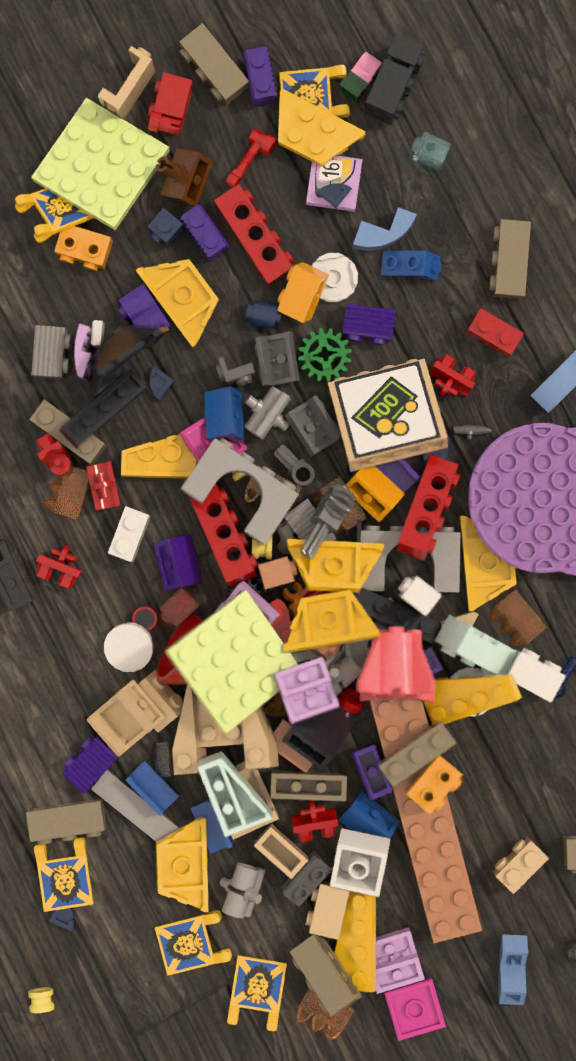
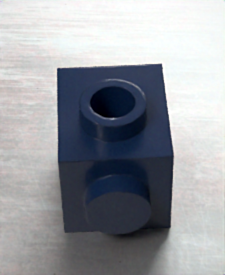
M165 208L147 226L149 232H151L149 237L157 244L161 245L164 243L167 247L184 230L183 224Z

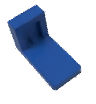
M383 251L381 275L418 276L429 281H438V275L441 271L439 255L429 251Z

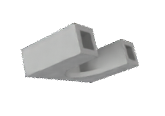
M221 438L220 441L214 439L182 486L181 491L202 504L215 483L222 476L232 472L247 474L256 481L260 488L261 503L243 532L262 545H266L299 495L295 492L296 487L286 480H283L281 483L275 479V473L267 467L263 466L260 469L254 465L253 462L255 460L246 453L242 452L239 455L233 451L232 448L234 446L225 439Z
M365 526V531H361V543L384 544L383 553L362 588L369 591H384L386 557L391 549L398 545L404 526H390V531H380V526ZM424 527L416 528V531L421 534L428 532ZM442 527L440 532L434 533L433 539H436L437 542L433 553L430 554L433 562V589L437 592H459L460 532H454V527Z

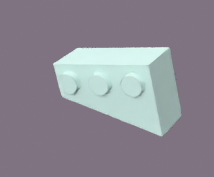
M448 615L435 639L437 643L443 645L441 651L452 657L456 653L462 656L460 661L471 667H474L475 664L481 666L480 671L486 675L506 674L518 653L451 615Z
M222 751L198 760V770L225 837L273 819L272 810Z

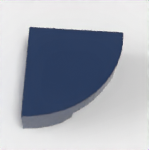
M334 183L322 187L317 194L337 209L352 188L345 184Z
M154 366L150 373V388L154 396L160 401L174 383V380Z
M72 908L54 910L49 922L72 932L75 922Z

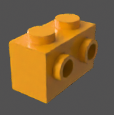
M73 226L60 232L54 252L60 256L59 260L74 264L75 260L84 263V268L97 271L98 268L105 269L113 240L109 236Z
M304 262L292 266L287 274V280L289 281L286 289H283L279 295L278 302L280 304L277 311L302 323L311 320L329 274Z
M376 466L360 469L345 485L354 494L355 500L378 522L405 495Z
M439 755L427 764L405 793L429 814L433 810L437 812L446 801L444 799L445 795L449 791L454 792L461 784L462 780L460 777L462 774Z

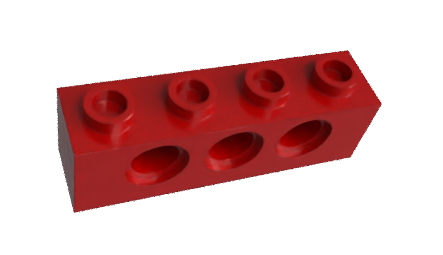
M238 184L216 198L214 203L269 287L285 277L295 262L287 250L283 252L278 245L281 240L274 229L269 231L265 225L268 220L262 210H256L251 202L254 201V198L247 188L242 189ZM240 208H245L249 211V216L246 219H238L235 215L236 211ZM259 229L262 231L263 236L259 240H252L249 237L250 231ZM273 250L276 253V258L272 261L264 260L262 257L264 251Z
M430 455L399 538L396 551L424 561L427 553H433L437 542L436 539H433L435 531H441L445 520L444 517H441L443 509H449L453 497L448 494L451 487H457L461 475L456 473L459 464ZM438 483L443 486V489L437 490L432 487V484ZM431 505L436 510L429 512L425 510L424 506ZM424 527L428 532L421 534L416 531V528Z
M215 483L202 504L190 497L229 588L257 577L254 569L258 568V564L253 553L247 554L245 546L249 544L243 531L238 533L235 525L239 521L234 510L229 511L225 504L229 502L225 489H219ZM212 509H221V513L218 516H210ZM226 529L231 531L228 538H219L221 531ZM238 551L241 553L238 560H229V555L232 552Z

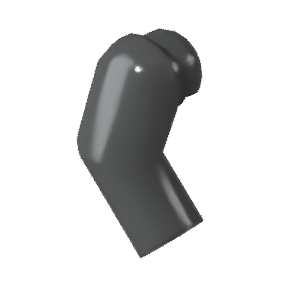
M284 522L277 527L281 538L278 543V550L282 554H290L287 548V539L295 538L289 524Z

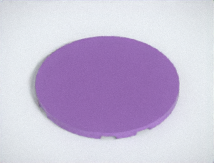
M553 423L523 425L504 433L494 440L478 459L468 488L470 517L482 542L503 562L515 568L533 573H553L576 566L575 430Z

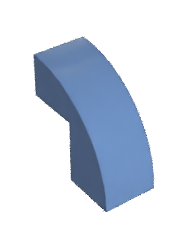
M398 207L390 231L361 221L352 248L374 251L395 244L410 230L417 214Z
M576 350L531 394L548 413L576 386Z
M502 934L498 977L499 1004L524 1005L527 993L525 964L528 956V942L525 935Z

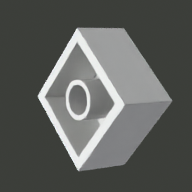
M523 648L522 652L515 649L518 653L506 674H512L516 684L552 702L565 678V675L560 673L562 668L547 660L541 663L538 661L540 656L528 649Z
M341 828L330 886L379 897L390 838Z

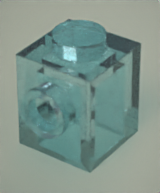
M424 132L421 138L416 137L411 151L415 152L413 160L440 171L451 143Z

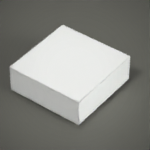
M94 320L92 323L91 345L94 348H98L103 344L105 327L103 321Z

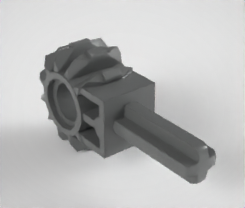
M339 483L335 484L321 497L315 513L310 519V522L315 524L300 550L304 557L308 559L314 558L326 535L338 530L342 521L353 507L355 496L346 486H342Z

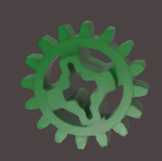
M322 328L319 329V335H315L311 331V339L303 338L302 341L306 346L299 347L298 350L304 353V356L298 357V361L305 362L301 367L302 371L309 369L308 377L311 378L314 374L317 375V382H320L322 377H326L327 382H330L332 375L335 378H339L340 370L345 373L347 371L344 363H351V359L346 357V355L352 352L351 349H345L348 340L341 341L342 333L340 332L336 336L332 335L333 329L331 328L328 334H324ZM327 339L335 342L339 348L330 346ZM318 341L319 346L317 349L308 353L312 344ZM323 349H326L327 353L332 354L328 357V361L318 357ZM341 358L339 365L332 370L331 364L333 361ZM316 362L322 367V371L315 369L310 363Z

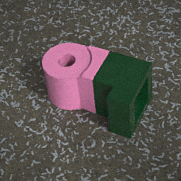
M366 51L347 77L345 76L339 84V91L357 103L374 80L373 78L383 63Z

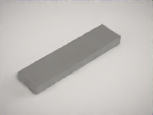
M108 769L91 789L156 842L180 829L178 825L164 814L159 816L137 792Z

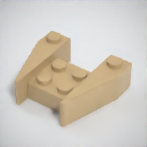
M187 684L172 749L174 775L200 773L198 770V760L207 757L206 747L244 744L246 769L279 766L277 740L262 705L229 732L223 733Z

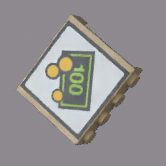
M425 358L420 360L411 359L404 364L396 366L387 365L380 370L372 372L363 371L356 376L348 378L339 377L332 382H328L329 394L336 412L350 472L448 448L447 434Z

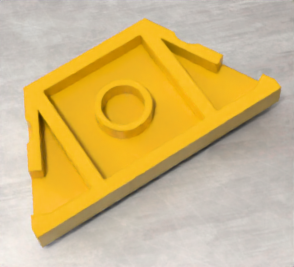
M281 89L279 145L323 167L334 156L340 155L350 145L365 137L366 131Z
M189 259L177 261L176 263H164L153 267L138 268L136 272L192 348L195 347L219 301L218 297Z
M459 516L468 611H474L482 604L517 584L515 567L503 562L485 546L478 536L472 520L466 516Z
M287 539V548L308 590L340 592L351 590L352 592L359 593L384 550V544L323 541L314 558L308 559L300 552L306 540Z
M346 590L301 598L297 609L298 614L293 619L290 628L292 630L288 642L284 644L283 649L284 652L291 653L381 637V633L352 591Z
M201 816L156 842L158 894L168 898H175L178 902L186 905L190 904L203 912H208L206 818Z

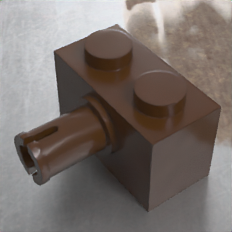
M180 148L176 149L172 161L165 156L160 157L157 162L162 164L163 167L156 164V170L167 175L160 195L177 204L190 207L198 205L213 161L199 152Z

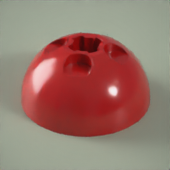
M197 615L188 616L178 626L168 641L157 668V679L159 681L172 685L187 683L165 651L203 622Z

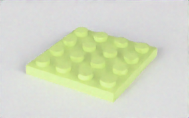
M86 98L31 178L37 184L116 230L156 172V164L160 165L157 160L162 156L166 157L170 149L167 145Z
M246 590L241 591L165 651L223 733L229 732L279 691L275 673L298 665L290 653L284 652L283 642Z

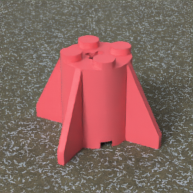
M389 627V632L379 630L381 637L371 639V649L358 679L360 701L393 700V698L434 701L435 681L422 650V631L408 630L404 632L403 627Z

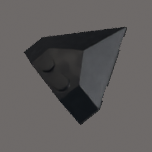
M122 325L116 329L112 337L96 349L91 360V396L95 399L118 380L115 373L136 352L153 347L170 329L167 326L130 325L126 327Z

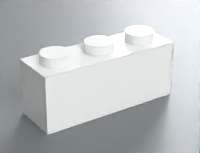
M417 576L406 577L397 588L400 590L398 596L425 616L442 596Z

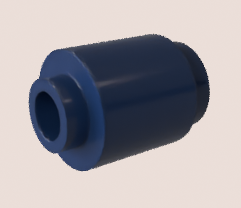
M255 300L254 303L248 302L245 321L251 322V325L274 329L275 324L280 325L282 313L277 311L278 304Z

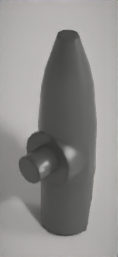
M453 425V433L465 434L467 439H472V435L491 433V429L484 426Z

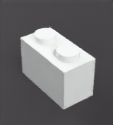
M125 506L108 553L134 562L151 516Z

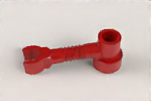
M255 128L248 138V141L252 144L241 162L226 179L227 185L234 188L240 184L245 171L257 153L262 152L269 156L278 143L277 138L271 134L266 135Z

